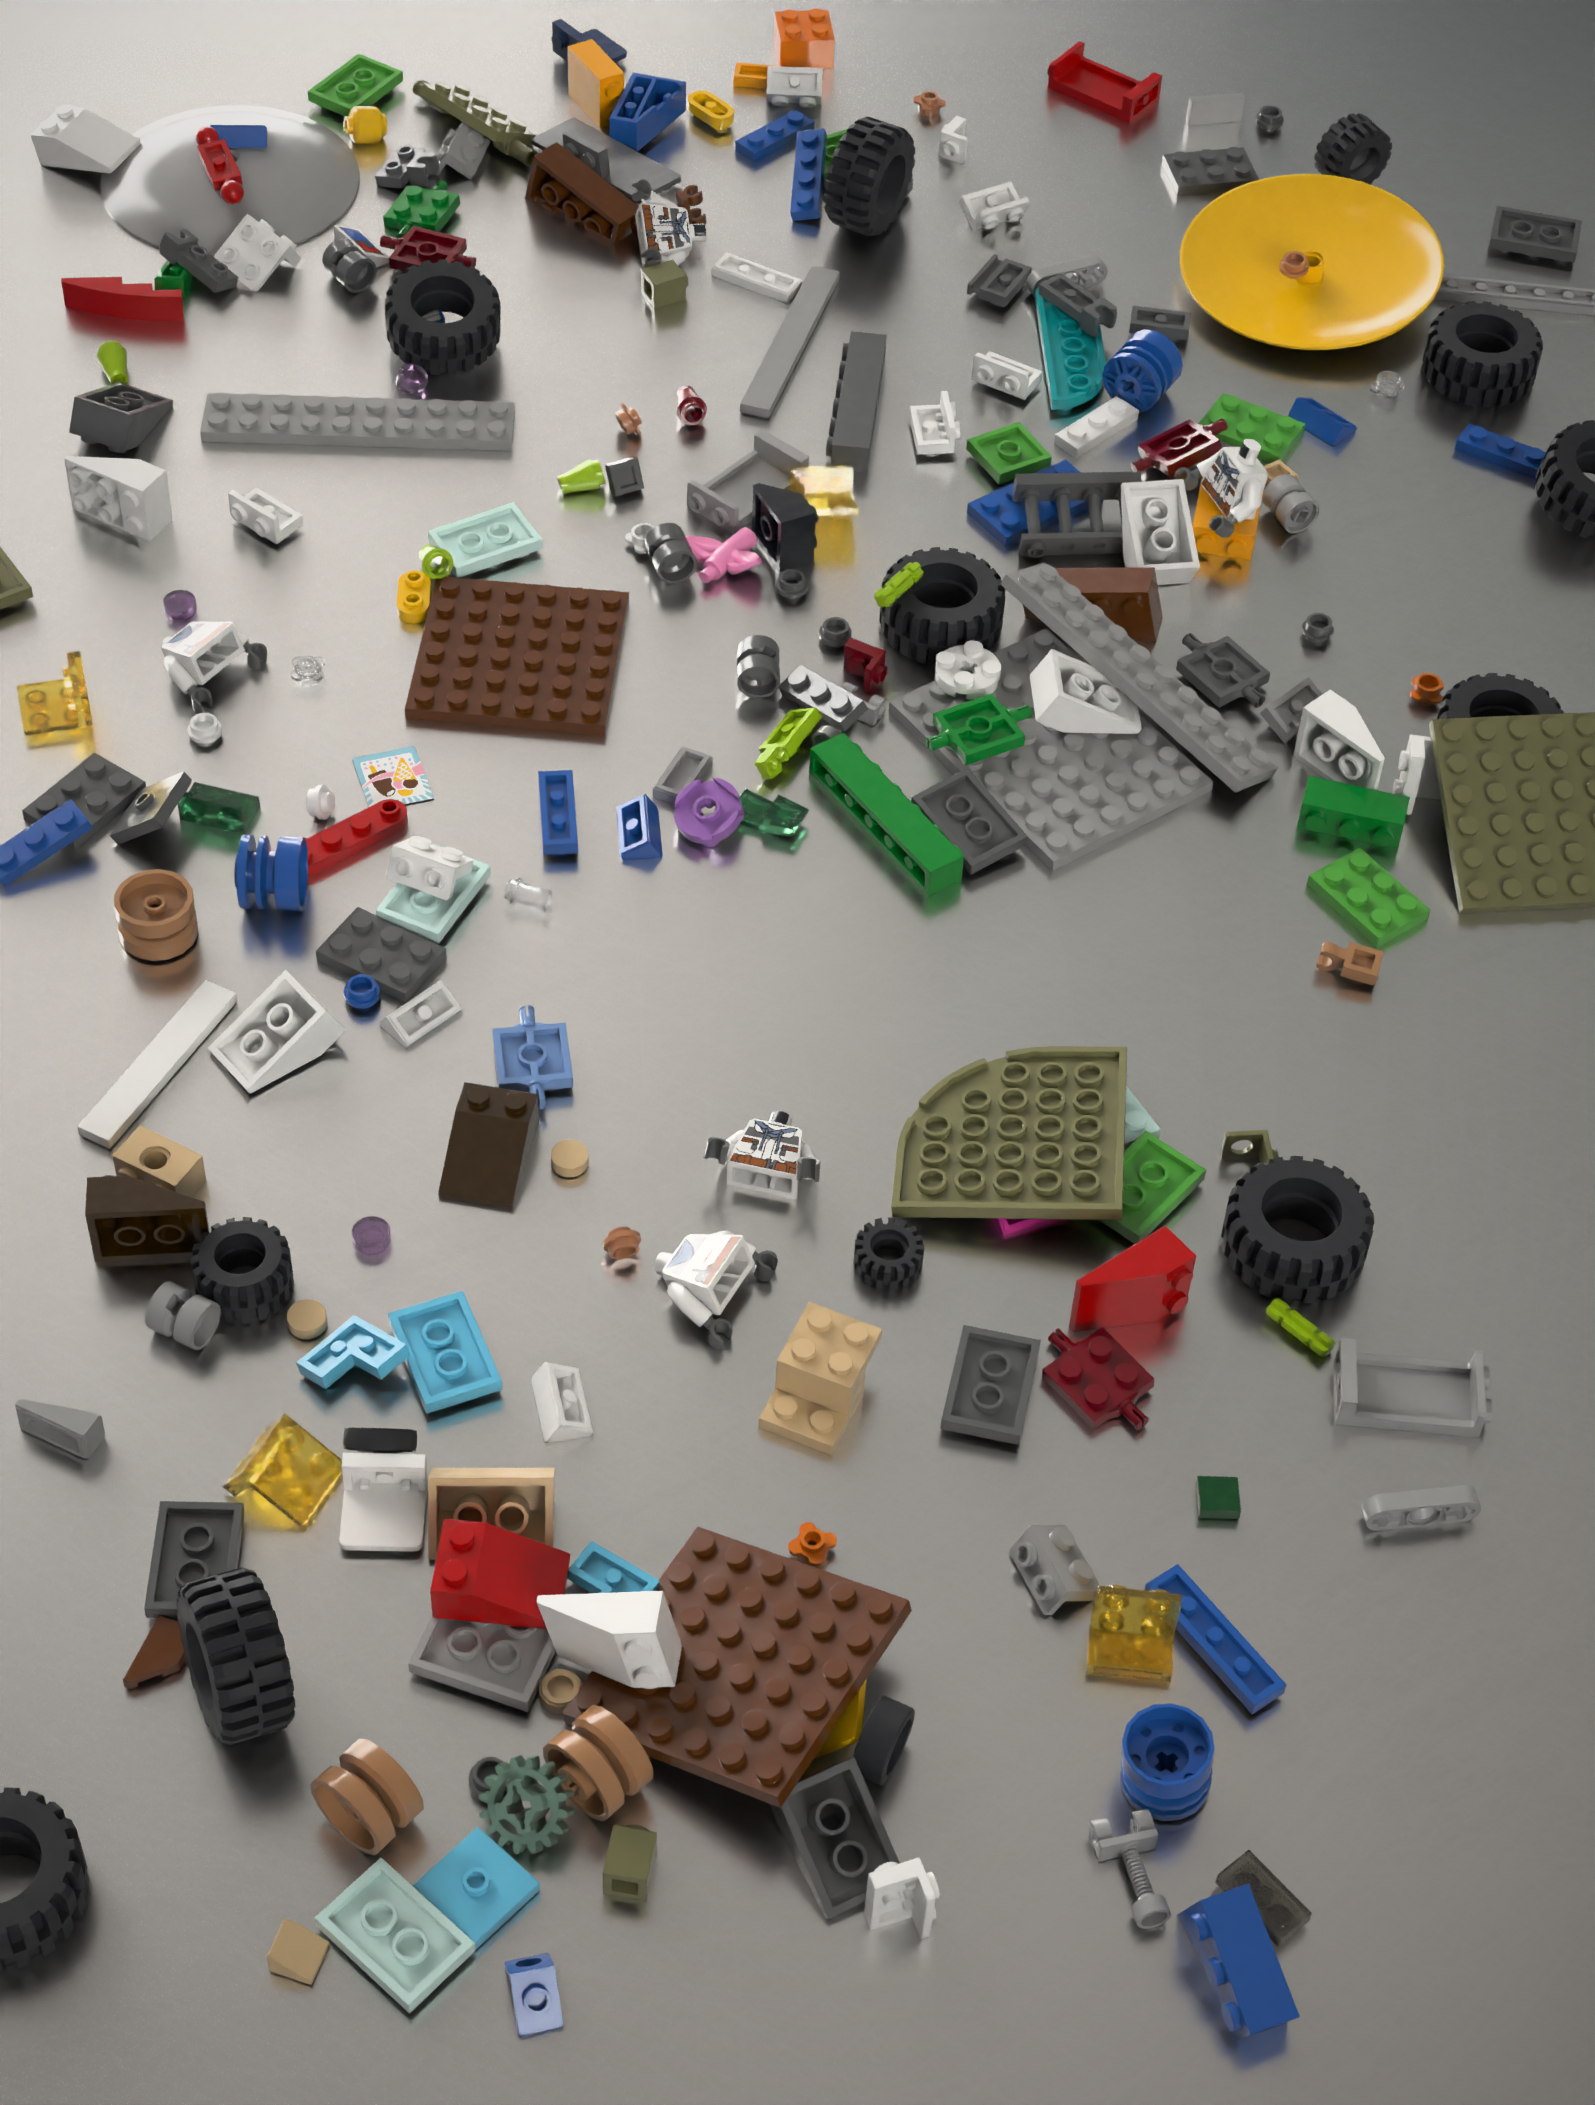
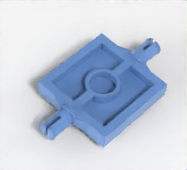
M523 1005L519 1008L521 1024L492 1029L498 1088L538 1094L540 1109H543L546 1106L544 1090L573 1088L566 1023L545 1024L535 1022L534 1007L528 1005V1016H526V1008Z

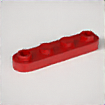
M382 800L306 838L308 877L403 830L408 823L406 806L398 800Z

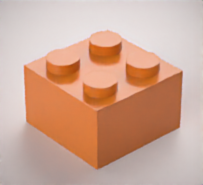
M814 8L806 11L787 9L774 12V45L779 66L834 69L835 38L828 10Z

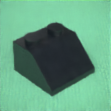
M761 483L754 484L752 531L757 537L758 544L776 569L782 572L814 562V548L817 547L815 524L818 523V513L814 505H810L801 493Z

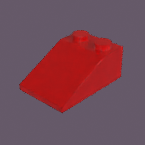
M1163 1226L1076 1280L1069 1328L1073 1332L1100 1329L1101 1327L1110 1328L1158 1321L1169 1313H1178L1185 1307L1189 1299L1188 1294L1193 1279L1196 1255L1166 1226Z
M444 1519L430 1589L433 1618L547 1629L537 1605L538 1595L565 1594L571 1555L568 1552L485 1522Z

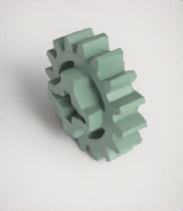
M519 1755L511 1758L510 1764L503 1762L496 1765L497 1775L493 1774L485 1777L484 1782L491 1789L479 1794L478 1799L488 1804V1809L480 1812L479 1817L490 1818L492 1824L488 1826L486 1833L489 1835L498 1832L501 1835L498 1841V1845L501 1848L513 1842L515 1854L526 1851L527 1847L531 1854H535L543 1850V1844L546 1847H550L558 1843L556 1834L561 1835L568 1832L570 1827L563 1821V1818L575 1814V1809L566 1806V1800L574 1796V1791H563L561 1785L568 1777L566 1774L557 1777L552 1774L555 1768L553 1761L545 1763L540 1767L539 1755L528 1757L526 1762L523 1756ZM507 1787L508 1792L502 1801L504 1790ZM522 1801H529L531 1808H524ZM551 1808V1814H550L549 1820H548V1822H546V1817H545V1816L547 1815L549 1809Z

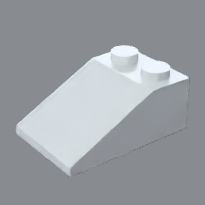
M62 105L56 108L55 112L31 134L41 166L112 173L141 144L140 139L85 108L72 107L71 105Z
M1184 479L1122 483V536L1125 568L1155 567L1157 585L1190 583L1199 570L1200 564Z
M1051 649L1029 675L1036 722L1041 723L1045 727H1051L1063 733L1138 734L1142 730L1138 706L1098 670L1087 663Z
M1331 689L1303 707L1293 756L1326 780L1378 790L1385 758L1357 708Z
M285 970L208 1049L251 1094L321 1056L347 1029L304 985Z
M663 1591L538 1595L537 1605L557 1656L632 1688L654 1689L657 1687H675L682 1643Z

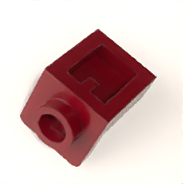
M850 637L844 645L843 669L864 677L863 691L870 694L876 685H881L886 678L888 667L885 665L886 651Z

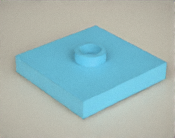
M477 1827L421 1877L413 1887L475 1943L476 1950L540 1891V1882Z

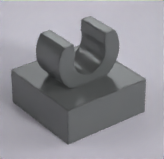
M637 457L605 464L611 495L619 496L644 489Z

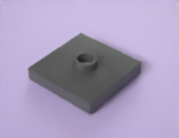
M181 772L140 789L109 836L117 844H122L162 828L190 786L192 779L185 772Z

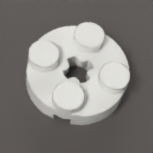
M970 640L964 645L953 646L937 654L935 682L946 694L956 697V692L967 694L966 699L974 700L992 694L998 687V681L1001 676L1000 661L992 652L984 649L982 643Z

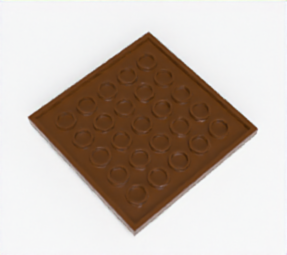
M436 578L405 705V718L605 736L627 617L629 592L485 579Z
M697 1526L659 1578L660 1586L656 1589V1591L664 1592L682 1643L675 1687H657L654 1689L632 1688L592 1671L579 1688L576 1697L562 1711V1716L565 1723L572 1726V1722L592 1705L601 1706L613 1713L630 1729L648 1756L781 1808L911 1613L910 1602L908 1599Z

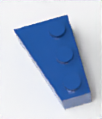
M632 72L609 118L610 137L638 152L686 111V82Z
M1249 1883L1202 1899L1177 1914L1221 2004L1225 2024L1231 2032L1234 2031L1238 2040L1300 2017Z

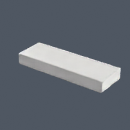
M727 252L712 267V276L787 304L797 295L803 281Z

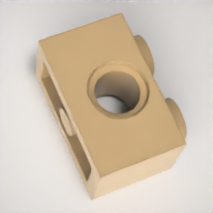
M141 1125L112 1155L116 1176L127 1175L189 1197L206 1180L203 1156Z

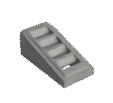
M19 1399L15 1404L21 1430L84 1459H89L105 1438L103 1420L99 1414L25 1399Z

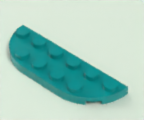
M1036 289L1035 305L1051 410L1068 411L1095 397L1104 385L1102 374L1106 365L1100 324L1097 325L1098 336L1093 337L1080 328V322L1039 294V289Z

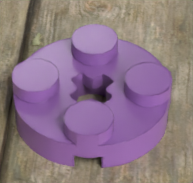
M713 778L714 781L703 782L702 779L691 782L680 791L674 803L676 809L674 820L681 834L692 842L702 843L705 847H714L721 840L730 836L737 829L745 815L741 799L734 786L720 778ZM716 806L714 813L709 816H703L702 809L704 807L710 809Z

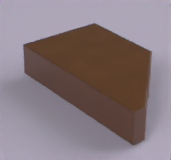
M160 1615L157 1617L123 1678L125 1688H135L139 1682L160 1674L164 1677L180 1671L186 1659L178 1621Z

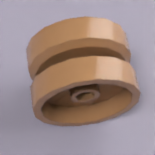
M162 869L144 870L129 876L118 886L114 894V908L118 921L120 942L127 952L137 958L150 961L168 960L183 954L194 944L198 936V922L193 888L186 878L173 871Z
M592 1705L572 1722V1731L562 1730L543 1747L545 1762L553 1761L555 1763L552 1774L555 1777L566 1774L568 1777L561 1785L563 1791H574V1796L569 1799L584 1813L596 1820L605 1821L625 1804L624 1795H635L653 1779V1767L639 1740L619 1718L601 1706Z
M358 1739L339 1757L340 1767L330 1765L310 1784L311 1793L324 1816L345 1839L366 1854L376 1856L395 1837V1827L405 1828L424 1809V1805L417 1786L398 1762L380 1746L366 1739Z

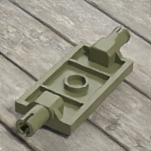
M417 80L415 82L413 93L428 102L429 106L440 113L453 115L491 139L494 147L504 154L516 158L526 166H532L533 157L538 152L527 145L532 146L531 139L536 135L526 129L527 125L525 123L508 118L506 111L489 106L487 99L473 96L470 94L471 90L466 86L455 84L454 87H450L442 82H436L435 85H431L425 80Z

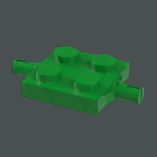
M438 180L432 189L407 186L383 216L384 226L399 229L400 231L396 234V238H401L407 234L412 226L440 232L460 206L459 194L447 192L448 185L443 180L442 182Z
M989 694L933 713L932 723L941 734L926 738V748L929 749V752L946 746L950 747L966 766L1024 746L1025 735L1016 722L1032 718V710L1028 704L1010 710L1001 705L993 694Z

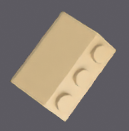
M431 1468L428 1477V1560H436L444 1519L485 1522L554 1547L555 1468Z

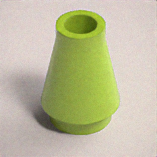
M116 341L104 342L98 348L97 361L109 378L110 384L117 382L127 384L126 349Z
M588 459L565 474L557 476L563 495L570 492L597 490L600 485L606 484L604 473L598 460L591 462Z
M425 545L420 549L419 558L423 572L427 577L435 580L436 578H445L450 574L453 568V558L447 550L436 548L432 545Z

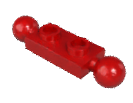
M203 126L196 133L199 158L214 191L220 190L221 197L226 203L237 204L244 196V189L241 185L243 184L241 173L225 139L219 140V135L213 127Z

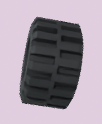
M1354 113L1349 114L1347 118L1342 117L1336 124L1333 123L1327 133H1324L1321 137L1322 140L1316 147L1318 151L1314 156L1316 160L1315 167L1322 175L1350 178L1371 185L1375 179L1379 178L1380 173L1386 168L1387 161L1391 157V139L1367 116L1360 113L1357 115Z
M243 1217L242 1221H235L234 1218L227 1219V1224L224 1225L216 1223L211 1226L210 1233L203 1232L199 1236L200 1243H195L192 1249L191 1268L196 1295L199 1294L219 1304L221 1309L220 1317L224 1316L225 1322L234 1323L235 1319L241 1320L242 1324L251 1323L250 1319L258 1318L260 1321L267 1318L266 1313L268 1312L275 1314L281 1309L280 1302L286 1303L290 1297L289 1291L293 1290L294 1284L290 1248L288 1247L285 1235L281 1236L280 1230L276 1226L268 1228L267 1221L259 1219L257 1222H252L251 1217ZM250 1266L256 1268L244 1274L228 1273L238 1267Z

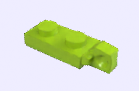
M818 708L789 710L760 746L759 751L761 755L754 765L757 766L762 779H773L782 771V762L788 761L790 757L795 755L799 745L813 732V728L822 718Z

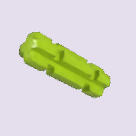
M918 562L908 563L886 582L883 587L877 590L874 594L877 606L880 608L884 606L889 607L895 602L896 598L898 599L912 587L914 582L916 583L922 578L924 571L920 568L921 565Z
M1280 1298L1274 1299L1266 1309V1314L1278 1324L1281 1323L1284 1329L1306 1346L1310 1345L1309 1348L1320 1357L1325 1358L1333 1350L1336 1343L1323 1331L1320 1332L1318 1327L1294 1309L1291 1311V1307Z

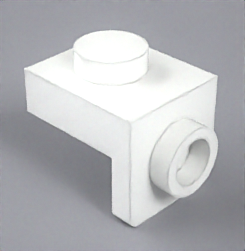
M956 115L949 124L944 125L940 132L939 156L960 164L965 162L968 139L965 137V118Z

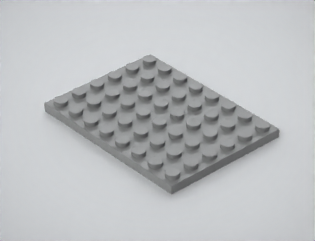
M1046 628L993 653L1001 664V676L998 681V687L992 693L1001 705L1010 710L1026 704L1032 710V718L1016 722L1025 735L1024 746L966 766L950 747L946 746L931 753L953 775L968 768L1028 836L1026 846L1048 868L1054 871L1211 792L1213 781L1141 715L1142 730L1138 734L1063 733L1036 722L1029 675L1051 649L1081 661ZM934 680L889 701V712L926 747V738L941 734L932 723L933 713L971 701L972 699H966L967 694L957 692L956 697L948 695L938 687Z

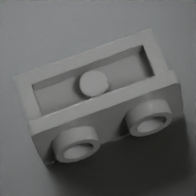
M461 122L456 131L451 128L442 142L444 144L436 154L440 172L448 164L471 180L478 169L490 140L464 122Z
M1307 677L1268 705L1260 714L1284 744H1286L1295 736H1298L1303 707L1323 694L1313 681Z
M1030 1525L1010 1548L1011 1557L1044 1615H1053L1064 1601H1095L1103 1591L1094 1575L1092 1567L1087 1563L1075 1542L1073 1534L1066 1525Z

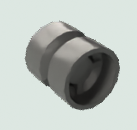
M337 239L325 249L322 258L324 268L349 292H362L373 283L377 272L375 263L349 239Z
M663 523L655 526L647 533L644 546L662 581L671 584L680 583L688 579L695 572L697 559L680 526L675 523Z
M753 635L743 639L737 646V685L739 690L749 697H768L775 693L780 686L779 647L772 638L764 635Z

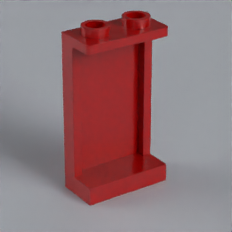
M1080 41L1067 49L1056 60H1053L1047 70L1049 76L1048 88L1129 124L1156 103L1160 97L1162 75L1152 72L1140 82L1085 58L1083 55L1085 44Z

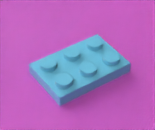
M463 1290L388 1313V1323L394 1337L407 1345L410 1356L404 1361L426 1414L502 1390L501 1377Z

